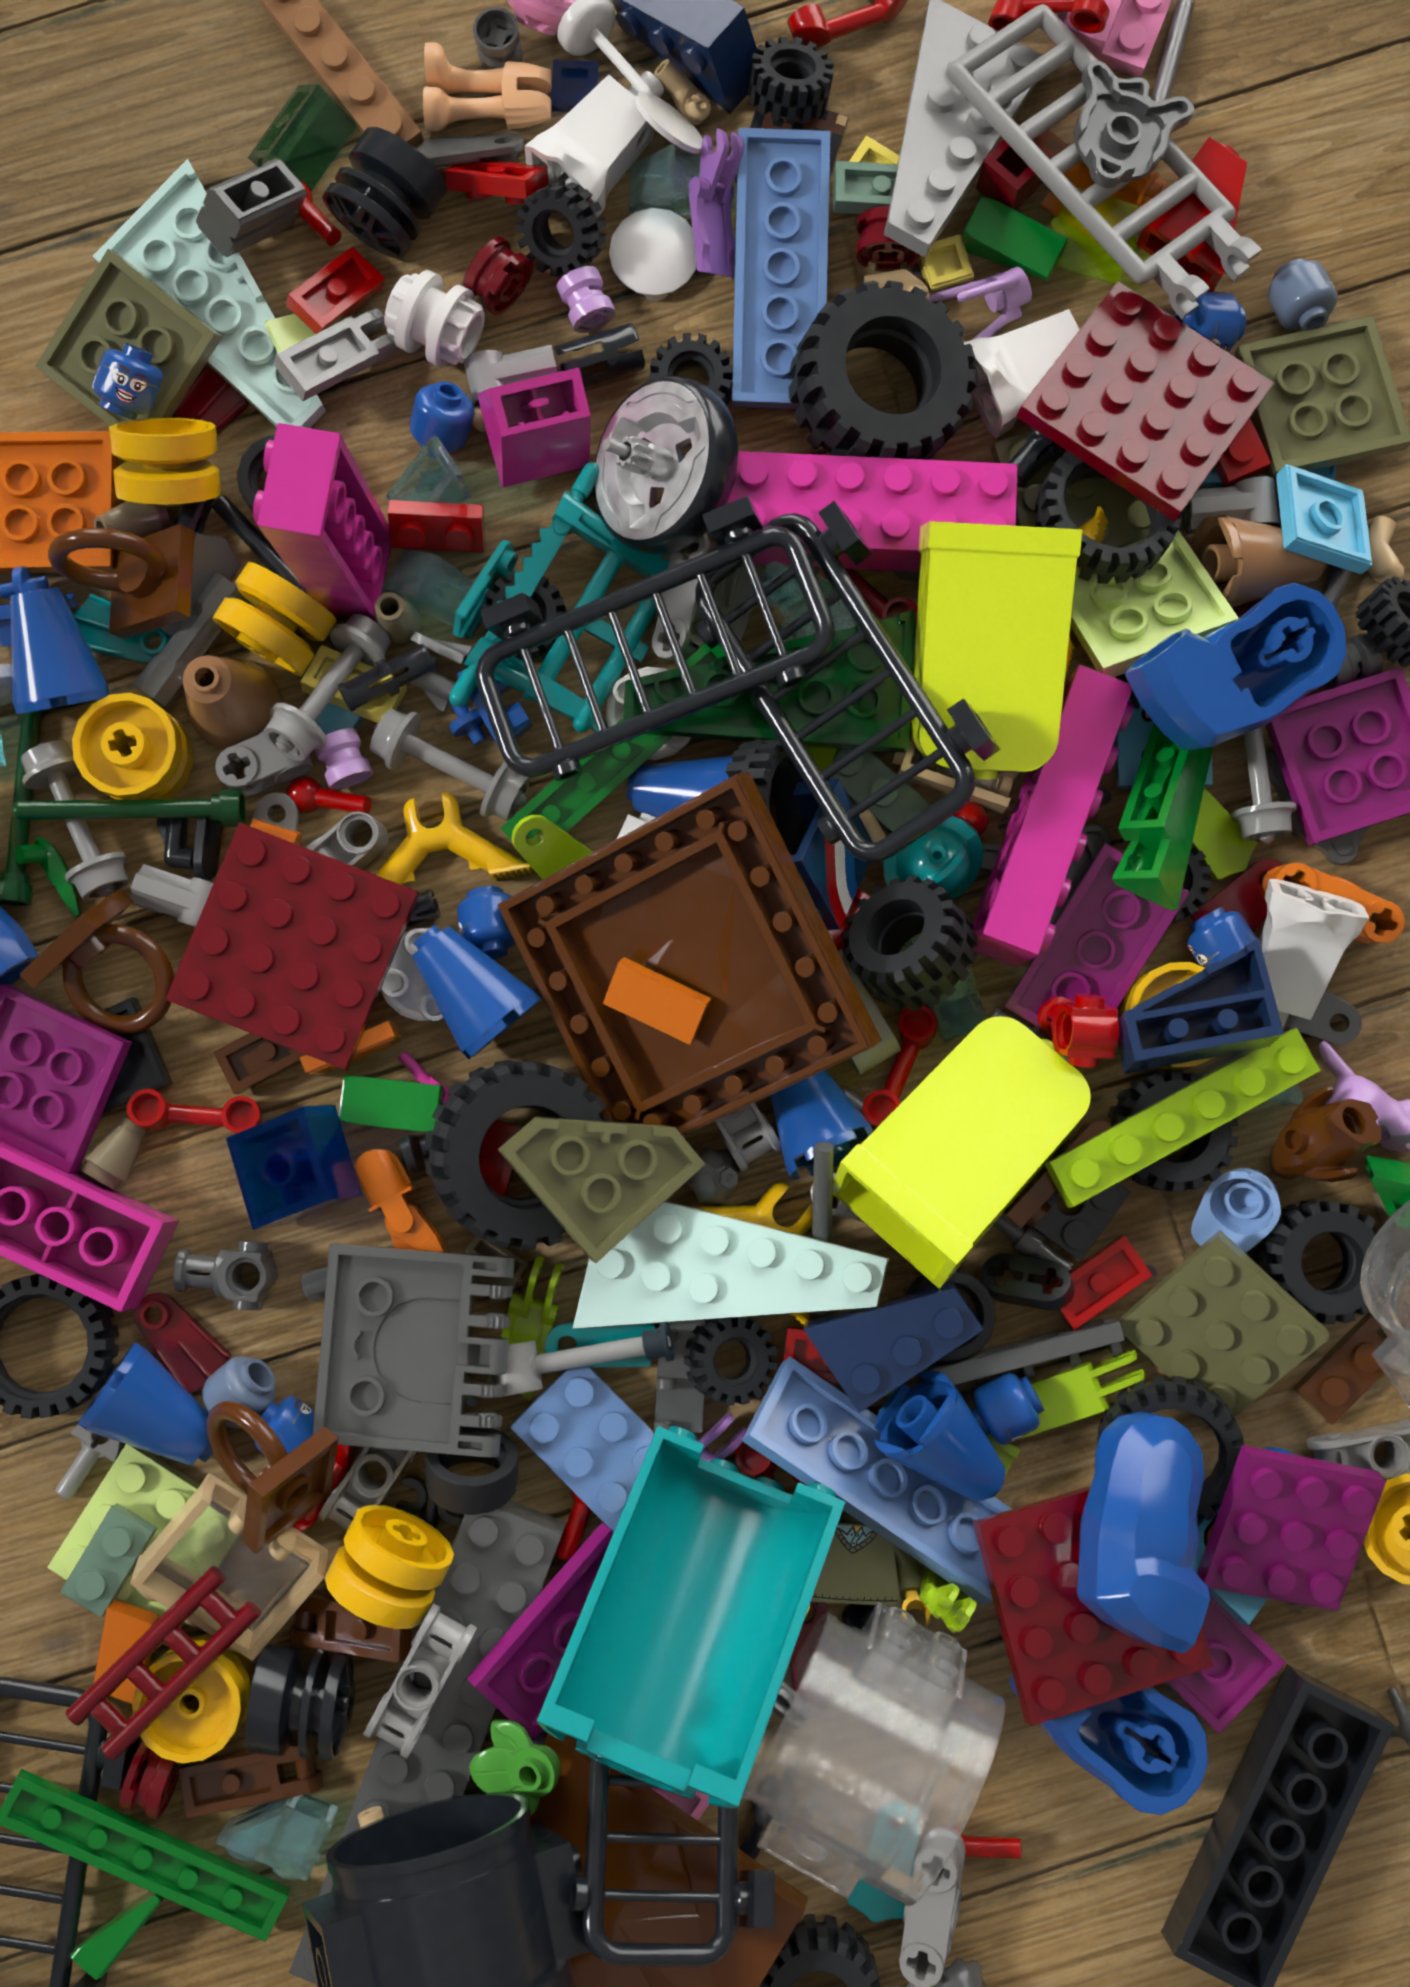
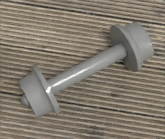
M353 614L345 624H337L331 629L330 639L335 648L342 654L300 709L286 703H276L271 707V719L264 729V736L281 754L295 761H303L313 750H321L326 745L327 738L315 720L339 690L337 685L345 682L359 662L374 668V662L380 659H384L386 662L384 655L391 646L390 637L377 622L369 617Z
M389 709L379 723L373 726L374 734L370 743V751L384 759L385 766L388 769H397L407 754L485 792L486 794L480 809L481 816L485 818L495 815L508 821L516 814L519 807L527 804L525 795L530 784L529 777L518 775L507 766L505 761L499 767L496 774L492 776L417 738L416 735L421 716L413 711L407 715L397 710Z
M1260 727L1243 734L1253 806L1233 811L1232 820L1239 823L1242 840H1261L1269 845L1274 838L1292 833L1291 815L1297 810L1294 802H1272L1263 730Z
M54 740L40 743V745L31 748L22 755L21 761L26 773L23 776L22 782L27 789L50 787L55 800H76L68 780L78 775L80 771L73 759V752L67 741ZM64 819L83 861L66 873L65 879L69 885L76 886L82 899L90 901L102 897L107 898L120 888L123 889L128 885L129 879L124 868L128 859L124 852H112L101 855L85 819Z

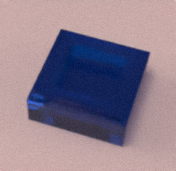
M553 59L552 111L570 112L599 84V62Z

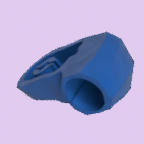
M1292 583L1274 589L1238 620L1204 637L1192 633L1187 628L1172 634L1140 657L1125 670L1124 674L1140 705L1166 737L1183 750L1192 751L1210 748L1268 724L1306 694L1325 685L1338 675L1347 654L1345 627L1335 606L1320 591Z
M1139 1411L1117 1417L1101 1433L1095 1453V1474L1083 1507L1080 1522L1077 1594L1079 1600L1099 1619L1134 1640L1185 1654L1195 1645L1210 1601L1208 1585L1200 1579L1192 1568L1197 1556L1199 1538L1196 1515L1205 1477L1202 1450L1189 1430L1173 1418Z
M1011 1673V1677L1009 1680L1011 1690L1018 1697L1013 1675ZM1153 1686L1040 1723L1048 1737L1063 1753L1109 1786L1121 1799L1139 1812L1163 1815L1185 1805L1201 1786L1208 1765L1206 1732L1195 1715L1157 1692Z

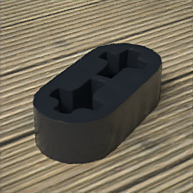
M997 1254L990 1257L981 1269V1279L990 1296L1002 1303L1044 1310H1059L1066 1307L1075 1294V1286L1068 1269L1055 1261L1013 1254ZM1005 1270H1010L1013 1278L1016 1280L1008 1279L1005 1281L1004 1286H999L994 1277H1001ZM1051 1277H1057L1062 1287H1054L1051 1294H1045L1040 1284H1049Z

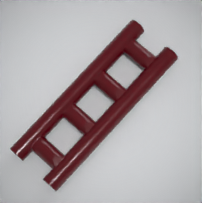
M211 1566L66 1710V1716L73 1724L79 1726L92 1715L112 1735L102 1745V1751L109 1759L115 1761L261 1616L260 1609L253 1602L248 1600L236 1611L215 1591L226 1581L225 1575L216 1566ZM199 1606L221 1626L202 1647L179 1627ZM163 1642L185 1662L165 1683L143 1663ZM127 1678L148 1698L129 1719L107 1700Z

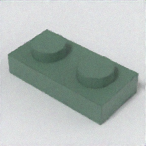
M836 161L834 168L833 213L862 214L864 211L874 207L890 205L898 165Z
M118 1503L111 1506L60 1593L97 1616L103 1617L106 1614L107 1607L117 1598L135 1568L139 1555L143 1554L158 1528Z

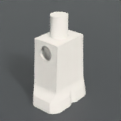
M644 71L641 75L642 79L650 86L652 94L660 97L664 93L663 85L654 74ZM608 75L557 124L538 134L525 145L526 164L548 167L549 184L552 185L557 181H565V185L574 182L579 184L577 193L587 189L593 194L587 202L590 205L599 202L602 208L595 213L596 218L605 209L606 199L610 191L654 138V128L644 119L634 103L638 91L633 85L627 90Z
M1069 309L1003 335L976 338L964 342V345L969 343L972 345L975 360L969 366V369H975L977 372V387L970 394H972L977 410L993 437L998 438L1013 428L1018 420L1016 415L1023 402L1080 330Z
M1269 879L1265 894L1267 917L1260 936V944L1282 1028H1284L1289 1014L1308 1020L1312 1019L1343 952L1360 935L1369 916L1364 906L1353 900L1324 891L1313 890L1292 882Z

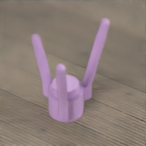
M1017 266L985 279L930 293L929 301L933 303L957 297L959 302H964L984 296L989 309L992 312L1000 311L1002 315L973 338L976 339L991 337L1007 323L1022 317L1020 306L1031 301L1032 291L1028 277Z

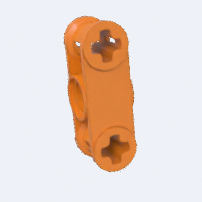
M1298 862L1283 864L1270 871H1266L1261 879L1260 885L1264 888L1265 894L1269 879L1283 880L1284 877H1290V882L1341 896L1364 906L1369 919L1360 935L1354 939L1357 942L1364 944L1392 942L1400 936L1404 929V914L1399 906L1393 902L1362 890L1358 885L1350 881L1323 873L1306 864ZM1375 914L1374 920L1380 924L1378 930H1375L1376 925L1370 921V917Z

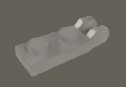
M375 308L354 319L350 316L276 354L274 366L303 402L375 364L376 361L384 360L387 356H391V354L399 350V348L395 344L394 336L389 333L373 341L368 339L367 336L381 328L384 323V315L379 308Z

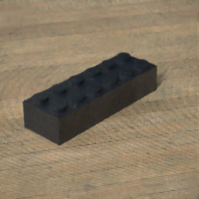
M1286 1664L1161 1930L1174 1956L1233 1987H1274L1394 1728L1391 1722L1369 1705Z

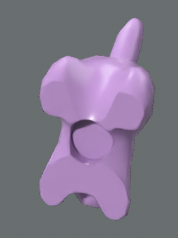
M1322 1041L1319 1044L1322 1061L1337 1079L1333 1085L1335 1093L1328 1104L1344 1099H1355L1371 1104L1378 1116L1376 1123L1382 1129L1381 1141L1379 1142L1382 1147L1391 1151L1409 1152L1410 1099L1397 1101L1385 1093L1376 1083L1362 1076L1355 1075L1330 1044Z

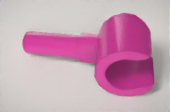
M408 1051L403 1052L398 1059L418 1082L444 1086L441 1104L444 1106L450 1097L447 1093L449 1088L431 1077L428 1072H425Z

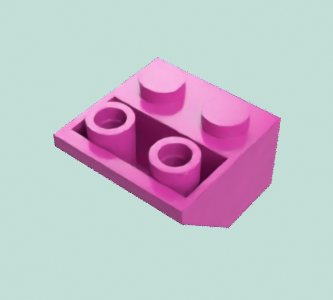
M579 368L489 388L477 394L501 488L580 469L587 463H590L591 415Z

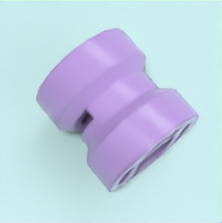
M584 266L565 274L556 285L561 301L569 305V320L574 331L578 333L597 330L608 324L616 314L610 297L604 295L601 291L603 280L598 269L594 266Z
M345 728L326 734V745L321 750H314L318 760L325 763L327 770L324 775L330 790L352 787L373 775L369 760L362 757L360 753L361 740L357 730L354 728Z

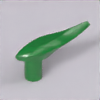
M39 836L35 839V844L16 846L14 855L17 863H40L47 879L56 887L74 917L81 916L75 885H69L66 882L65 875L69 868L59 851L51 843Z

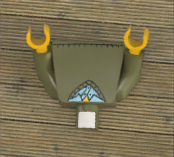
M843 1510L811 1602L900 1606L901 1597L904 1600L901 1608L903 1626L909 1629L907 1613L911 1609H919L924 1613L926 1626L929 1625L931 1613L927 1606L920 1600L922 1578L919 1562Z

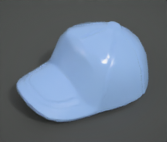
M1236 1168L1220 1175L1207 1188L1193 1219L1191 1234L1194 1240L1202 1246L1215 1233L1221 1230L1244 1253H1247L1274 1229L1280 1218V1198L1275 1184L1268 1176L1251 1168Z

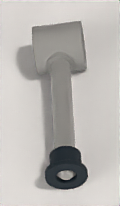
M666 1321L661 1322L660 1328L644 1330L642 1336L545 1354H539L535 1340L508 1345L506 1374L492 1375V1381L505 1384L504 1396L543 1389L542 1374L645 1355L648 1360L665 1357L667 1361H673L674 1343L671 1329Z

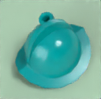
M951 816L894 856L884 860V878L888 886L890 880L900 878L905 882L908 876H919L922 881L926 878L935 881L939 887L942 886L952 899L959 897L974 883L982 867L984 848L978 831L963 818Z

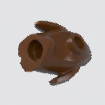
M1332 1086L1322 1088L1302 1101L1294 1111L1290 1122L1280 1132L1275 1145L1271 1149L1269 1160L1276 1176L1284 1179L1306 1176L1330 1183L1353 1179L1358 1173L1357 1168L1341 1167L1352 1161L1367 1147L1376 1145L1381 1141L1382 1129L1376 1123L1378 1116L1371 1104L1355 1099H1344L1326 1105L1335 1093V1089Z

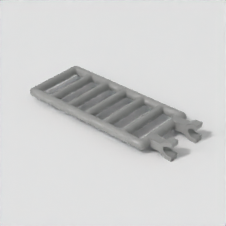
M1041 4L1034 7L951 62L947 67L946 75L956 88L1135 283L1143 285L1151 279L1158 283L1169 295L1172 308L1182 320L1196 310L1199 305L1196 301L1204 296L1210 288L1198 276L1189 275L1178 264L1177 260L1206 241L1221 258L1224 271L1235 281L1248 271L1250 266L1247 263L1261 252L1262 249L1252 239L1245 236L1241 237L1229 225L1235 217L1236 210L1234 206L1170 137L1161 160L1180 179L1118 224L1111 227L1094 207L1131 181L1121 182L1113 188H1105L1095 183L1080 193L1063 174L1082 161L1075 143L1049 159L1032 141L1086 103V92L1083 83L1061 96L1021 125H1018L1002 108L1004 104L1069 60L1082 73L1089 62L1098 61L1047 5ZM1039 27L1057 45L989 92L971 74ZM1194 193L1211 213L1143 262L1125 241Z

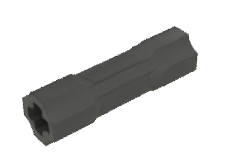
M216 573L196 599L195 607L190 612V618L184 620L163 650L152 658L133 685L164 708L170 710L184 691L183 674L188 664L198 657L206 656L225 631L212 618L224 598H237L248 604L250 603L238 591L237 586L224 576Z

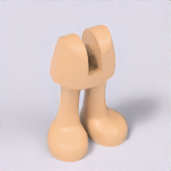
M435 42L425 43L424 66L427 87H424L423 114L426 131H440L450 123L468 119H505L508 130L537 125L551 119L552 101L548 96L552 89L551 69L514 61H507L504 68L487 70L462 69L449 63L444 48L440 44ZM459 93L502 94L485 98H456L448 96Z

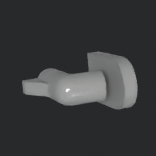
M414 631L411 637L412 641L424 644L426 648L460 664H464L469 653L474 648L473 646L435 640L417 631ZM431 656L433 662L435 663L436 657ZM429 672L410 682L412 685L424 690L437 709L446 712L450 703L449 695L456 682L435 672Z

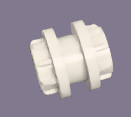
M424 270L419 275L414 273L411 276L408 274L402 276L390 294L384 315L387 332L394 336L395 344L398 348L408 353H414L424 345L426 346L425 355L427 361L439 368H443L449 363L453 365L458 364V362L464 363V360L473 354L481 337L485 321L482 305L474 301L472 290L456 285L448 293H445L443 278L441 275L430 270Z

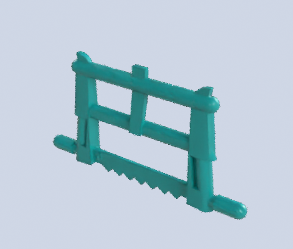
M590 462L583 467L571 488V493L566 490L553 515V522L550 527L539 530L540 542L531 543V557L522 558L523 571L514 572V586L505 587V597L508 599L522 592L531 597L569 531L606 553L574 609L602 598L622 564L648 578L667 570L670 558L664 560L659 555L641 553L628 548L609 532L597 513L582 503L583 500L588 498L594 488L599 474L598 464ZM653 598L640 602L624 630L633 659L639 664L650 648L640 642L655 616V612H657ZM600 619L574 630L573 633L576 642L582 632L585 631L614 648L593 684V689L601 709L626 665L612 626ZM489 630L484 638L481 637L469 653L464 662V665L468 666V668L463 670L450 692L449 701L455 707L464 706L477 686L475 671L481 655L487 648L503 640ZM560 636L555 640L537 671L550 710L572 720L573 728L579 733L587 732L590 728L597 733L599 731L587 698L584 700L555 682L557 675L570 655L565 636ZM513 656L499 663L495 670V679L523 692L524 695L521 699H529L538 703L524 662Z

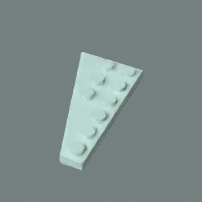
M187 159L93 255V258L99 264L107 249L117 252L223 336L207 364L273 425L277 427L278 423L310 428L326 410L317 394L302 402L274 366L278 352L264 325L265 321L275 319L240 253L237 252L229 257L222 256L198 228L196 219L201 207L205 206L203 201L207 193Z
M665 1201L601 1260L594 1263L589 1259L573 1328L877 1307L889 1257Z

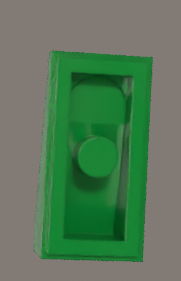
M981 196L963 231V242L967 253L1009 268L1018 266L1026 274L1048 281L1068 242V238L999 201L985 196Z
M346 1075L343 1079L339 1121L342 1123L420 1132L433 1131L436 1119L432 1115L437 1105L442 1104L444 1086Z
M148 1891L88 1934L70 1954L71 1959L95 1980L101 1979L160 1905L164 1897Z

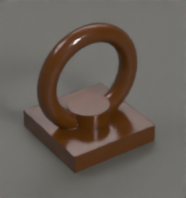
M178 524L145 537H139L114 529L83 528L65 532L51 542L48 549V559L59 574L83 586L112 591L109 633L125 639L190 618L194 530L183 524ZM86 548L113 549V572L83 566L72 560L68 554Z
M121 888L83 913L19 974L32 988H35L63 967L65 991L76 1011L85 1020L117 1034H132L149 1029L165 1016L172 1003L165 999L174 980V973L163 949L152 938L135 928L111 924L134 903ZM112 943L128 946L140 953L153 971L155 978L153 999L145 1009L136 1014L118 1015L106 1011L93 1001L85 988L83 969L99 957Z
M223 1401L216 1404L210 1410L206 1423L209 1443L226 1475L247 1495L242 1542L257 1554L330 1496L339 1438L324 1426L287 1454L285 1447L270 1425L249 1407L235 1401ZM227 1421L233 1422L244 1429L255 1440L267 1458L269 1464L258 1477L245 1466L233 1448L227 1433Z

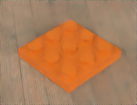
M109 431L0 432V573H12L14 567L20 566L27 567L30 573H58L48 559V549L51 542L65 532L83 528H94V518L96 516H100L117 506L113 470L117 468L118 457L114 456L111 452ZM86 548L68 554L72 560L83 566L113 572V549Z

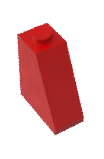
M1209 136L1192 159V162L1234 206L1236 210L1235 217L1229 225L1235 230L1247 162L1240 158L1231 146L1220 144ZM1192 193L1143 228L1136 245L1152 256L1211 212ZM1206 241L1177 260L1178 264L1189 275L1198 276L1209 286L1208 292H1214L1225 273L1221 264V258Z

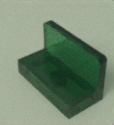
M319 84L298 85L247 158L257 167H261L262 164L275 158L281 159L299 182L307 185L310 191H312L355 130L356 123Z

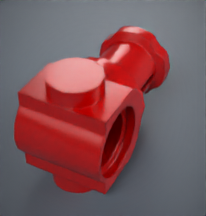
M1076 994L1075 1001H1072L1067 997L1054 996L1041 1005L1037 1015L1038 1026L1047 1036L1053 1039L1055 1051L1069 1057L1068 1062L1070 1065L1093 1068L1098 1067L1099 1058H1113L1119 1039L1118 1009L1106 1005L1105 997L1092 994Z

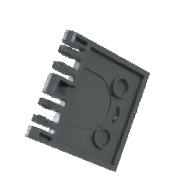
M339 1243L330 1244L313 1435L326 1426L339 1438L338 1444L475 1457H498L500 1454L501 1435L485 1432H463V1427L499 1428L502 1427V1415L489 1411L465 1412L466 1395L481 1396L482 1398L489 1399L504 1396L505 1384L467 1381L468 1373L506 1374L509 1339L483 1335L471 1336L472 1326L510 1328V1316L494 1312L488 1314L473 1313L474 1295L489 1296L492 1299H505L506 1297H512L513 1286L495 1283H475L476 1275L513 1278L515 1257Z

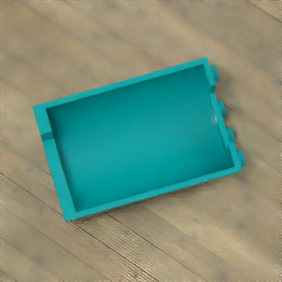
M657 1426L538 1716L537 1723L558 1740L563 1741L565 1735L577 1739L575 1750L640 1781L692 1800L696 1792L699 1791L709 1796L707 1803L713 1806L737 1808L846 1501L836 1498V1492L833 1489L815 1482H809L808 1486L798 1482L794 1494L791 1495L784 1492V1486L775 1480L766 1477H757V1480L739 1474L738 1467L728 1461L713 1458L709 1462L702 1459L704 1444L697 1442V1437L692 1432L677 1426H670L669 1430Z

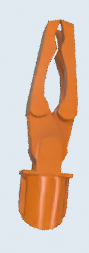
M373 1149L364 1152L355 1164L356 1177L371 1205L368 1211L374 1212L382 1209L385 1215V1225L390 1233L394 1248L451 1252L446 1239L441 1237L424 1214L423 1209L413 1202L410 1193L419 1189V1186L413 1184L397 1154L386 1149Z

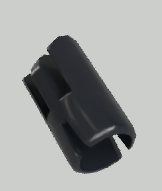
M632 323L554 346L556 355L584 349L593 344H601L602 352L560 364L561 371H566L574 368L581 369L606 361L607 371L581 377L584 387L645 368L643 350L617 353L618 349L639 341L637 330Z

